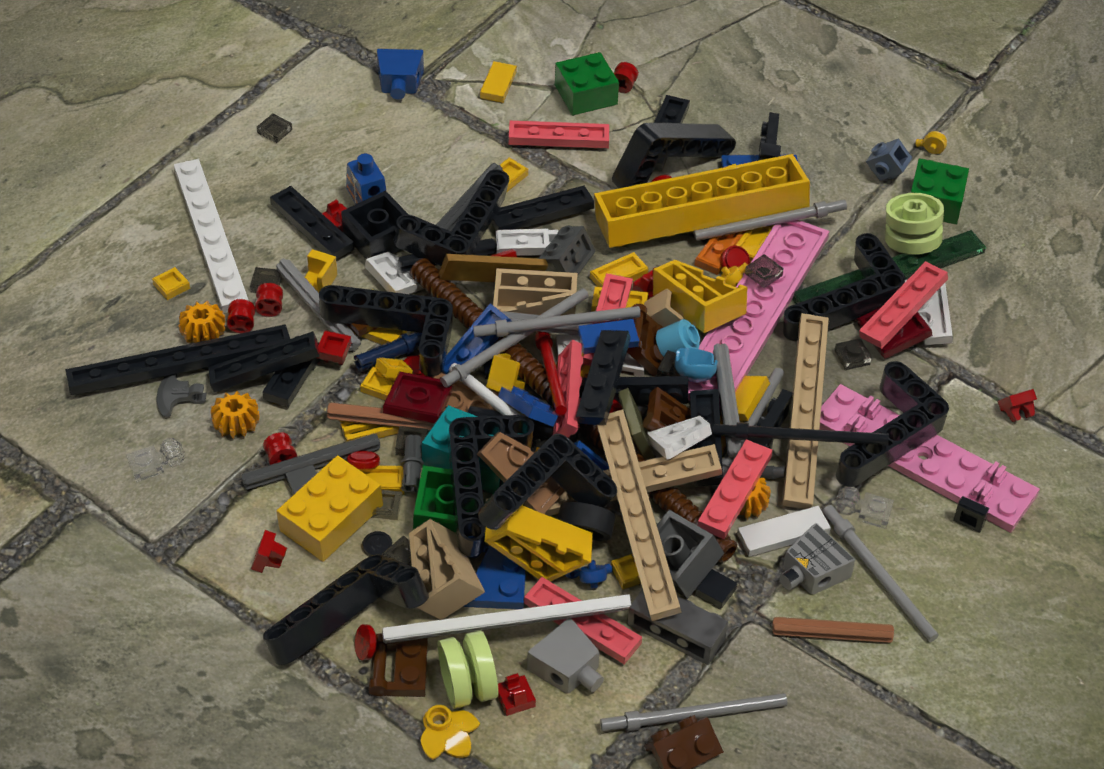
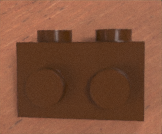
M695 715L677 722L680 727L669 732L668 728L652 734L650 736L652 741L644 745L646 751L652 750L660 769H692L724 752L708 717L697 719Z

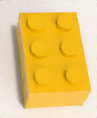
M337 455L276 510L280 532L324 562L383 506L382 489L378 482Z

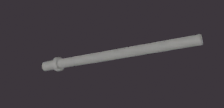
M582 288L536 318L560 316L587 299L589 294ZM536 330L509 334L464 364H457L452 367L451 372L441 377V383L447 388L458 380H465L467 374L491 360L494 355L502 353Z

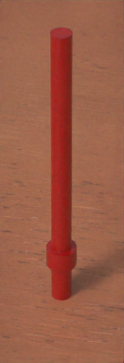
M536 331L535 341L537 348L541 350L555 411L558 415H564L567 412V407L551 348L553 345L552 337L549 332Z

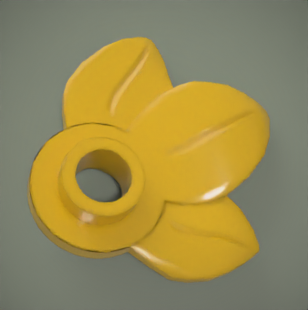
M444 705L432 706L423 717L425 731L420 739L421 747L426 756L432 760L438 758L444 751L456 758L468 757L471 752V740L468 733L476 730L480 726V722L468 711L452 712ZM438 720H441V721H443L444 723H442V724H435L434 722H435V721H438Z

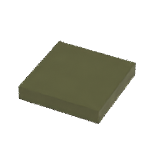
M629 389L619 391L618 396L633 441L644 460L655 459L654 449L648 441V431L642 426L644 418Z

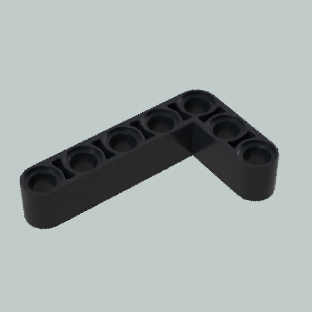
M643 123L633 133L613 173L612 182L618 188L647 183L660 157H721L722 155H729L735 149L736 140L718 124Z
M490 170L452 231L413 215L405 214L400 216L396 222L393 238L394 244L406 252L423 259L426 258L442 266L446 254L472 255L505 200L509 175L503 170Z
M870 233L861 234L856 238L854 262L865 279L786 308L784 311L783 334L787 339L798 341L801 313L828 317L829 330L854 321L882 307L905 283L904 274L875 235Z
M328 285L319 291L320 315L324 320L422 333L419 345V370L426 376H437L443 372L453 327V305L447 299Z
M891 361L885 365L879 388L881 393L903 414L872 432L888 433V445L855 443L841 453L836 471V479L844 486L853 487L860 484L943 430L949 411L948 403L902 362Z
M526 415L456 418L450 423L448 450L457 544L460 552L466 556H477L482 553L485 547L486 526L481 523L478 517V511L484 505L479 456L477 453L493 437L489 435H495L499 432L531 448L534 423Z
M554 434L494 492L478 511V517L481 523L489 529L497 530L501 528L550 477L577 502L592 504L602 508L616 496L617 486L569 438L562 434Z
M380 554L372 555L362 560L271 626L263 634V639L277 665H286L307 652L378 598L407 609H412L424 604L428 600L429 594L417 568Z

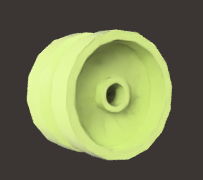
M906 193L890 199L886 204L885 242L893 250L905 254H924L937 249L941 245L943 238L944 205L939 199L923 193Z
M480 630L465 634L463 649L460 642L454 637L438 640L437 652L441 675L453 709L470 705L472 690L481 702L497 699V675L484 632Z

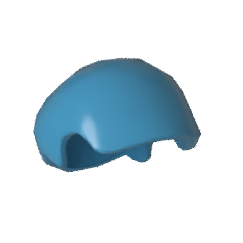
M695 348L677 349L675 357L676 371L680 376H688V381L695 383L707 381L716 373L718 361L715 360L714 363V355L711 352Z

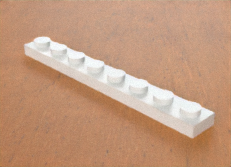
M199 159L174 164L175 174L223 313H227L230 302L236 299L248 300L203 169Z

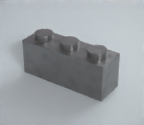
M642 588L629 607L628 625L709 665L726 639L728 621L716 613H710L696 606L690 600L679 597L678 601L682 613L652 621Z

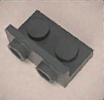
M568 225L558 231V234L545 248L539 259H546L547 263H553L557 272L579 274L595 253V249L584 226Z

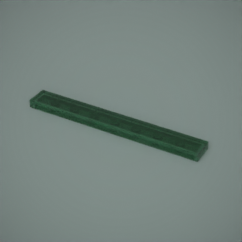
M970 230L942 240L941 245L931 252L924 254L904 253L892 258L904 274L905 280H908L925 261L941 269L985 253L986 246ZM858 269L797 290L792 300L797 304L865 279V277Z

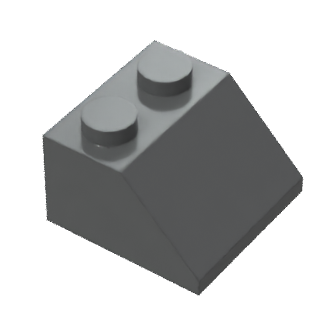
M669 510L657 524L675 591L688 599L724 552L713 534Z

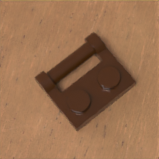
M634 304L632 307L639 306L640 317L632 318L639 338V347L628 348L627 353L652 376H655L662 372L664 358L657 346L656 334L659 329L664 327L647 314V307L645 305Z
M656 387L650 392L647 416L642 426L651 432L666 427L664 424L669 426L691 419V410L659 387ZM692 446L684 451L692 450Z
M382 633L376 634L377 645L374 653L373 678L369 681V693L374 696L425 697L428 638L385 644ZM387 652H396L394 682H387L385 680Z

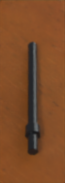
M737 422L736 425L713 424L714 436L736 437V440H748V437L888 445L889 439L888 433L749 426V423Z

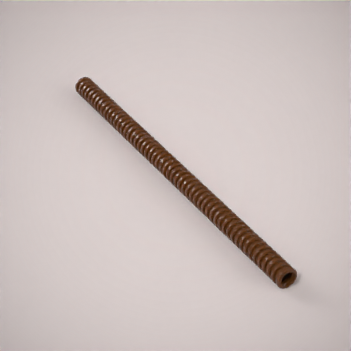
M428 259L418 260L412 266L410 276L418 284H421V287L426 289L432 297L450 301L453 305V316L469 329L482 314L483 310L457 288L451 280H441L439 276L440 270L435 268ZM504 336V337H499L498 340H497L495 343H497V342L500 341L501 339L505 338L506 336ZM519 343L500 353L511 355V360L520 363L518 376L531 389L535 390L538 395H541V398L546 400L555 410L544 365L539 363L536 358H533ZM580 424L579 432H581V435L587 438V441L593 443V446L599 449L600 453L605 455L598 426ZM635 450L638 462L646 461L644 460L643 456L638 454V452ZM672 486L647 492L648 497L653 499L655 504H659V507L665 510L666 513L671 510L693 524H698L703 511H699V507L693 505V502L687 499L686 495L682 494L678 488ZM728 534L725 539L714 535L724 552L718 562L727 561L735 553L737 542L731 540Z

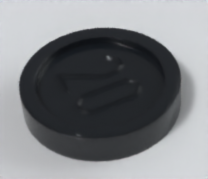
M371 532L363 540V551L367 556L376 554L387 556L392 551V539L385 532Z

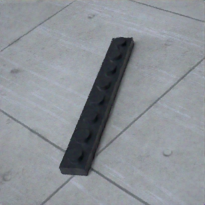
M286 324L69 368L65 369L70 394L76 395L211 367L289 340L290 336Z

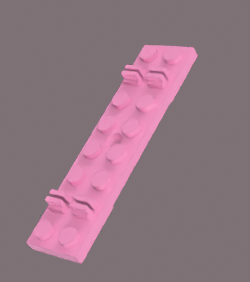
M840 384L821 406L819 430L872 433L900 415L881 406L880 400L876 399L874 402V397L869 396V398H866ZM937 434L888 465L956 503L964 496L988 507L989 512L986 520L1010 533L1037 498L1040 490L1005 471L1006 466L1002 465L999 468L1000 463L995 461L992 464ZM844 443V444H846V445H848V446H852V445L855 444V443ZM919 456H925L927 459H921Z

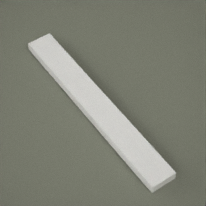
M630 594L385 627L382 628L383 642L386 644L562 620L569 617L576 618L626 611L631 606Z

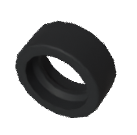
M564 502L560 505L558 520L593 533L592 540L605 541L612 538L616 517L610 510L581 502Z

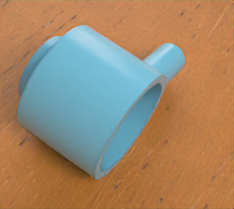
M682 319L659 329L656 334V342L662 356L669 362H675L677 349H699L700 336L693 324L686 319Z

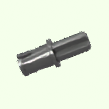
M408 435L406 437L405 457L401 460V466L403 467L401 489L409 493L418 491L420 472L424 465L423 460H421L422 441L419 435Z

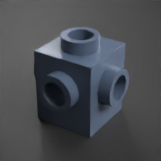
M898 138L887 143L880 142L875 145L866 163L879 181L887 178L894 179L903 173L910 163L912 156Z

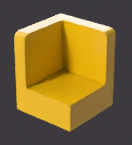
M312 249L307 255L308 272L305 278L319 293L323 287L331 285L337 277L336 256Z
M506 353L494 355L486 387L500 392L501 387L512 390L513 386L524 390L525 382L517 380L520 363L511 360V355Z

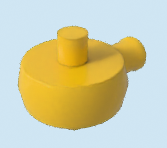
M932 131L924 139H916L915 144L916 147H924L929 153L940 154L947 146V139L944 134Z
M743 263L740 267L733 266L729 269L725 266L721 269L723 274L720 277L725 278L726 284L736 287L743 274L749 271L750 267L747 263Z

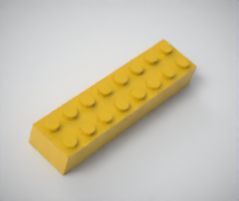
M789 154L594 193L596 221L609 248L621 247L635 242H646L650 239L670 237L675 234L810 207V181L794 155Z

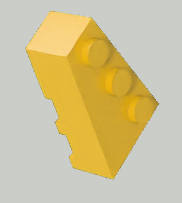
M672 260L653 269V296L665 289L672 292L670 307L703 333L746 314L748 287L740 284L738 288L726 284L723 277L717 276L716 279L703 275V270L677 260Z
M521 506L501 528L492 530L486 527L485 542L536 578L540 579L543 577L551 582L591 563L593 533L528 507Z

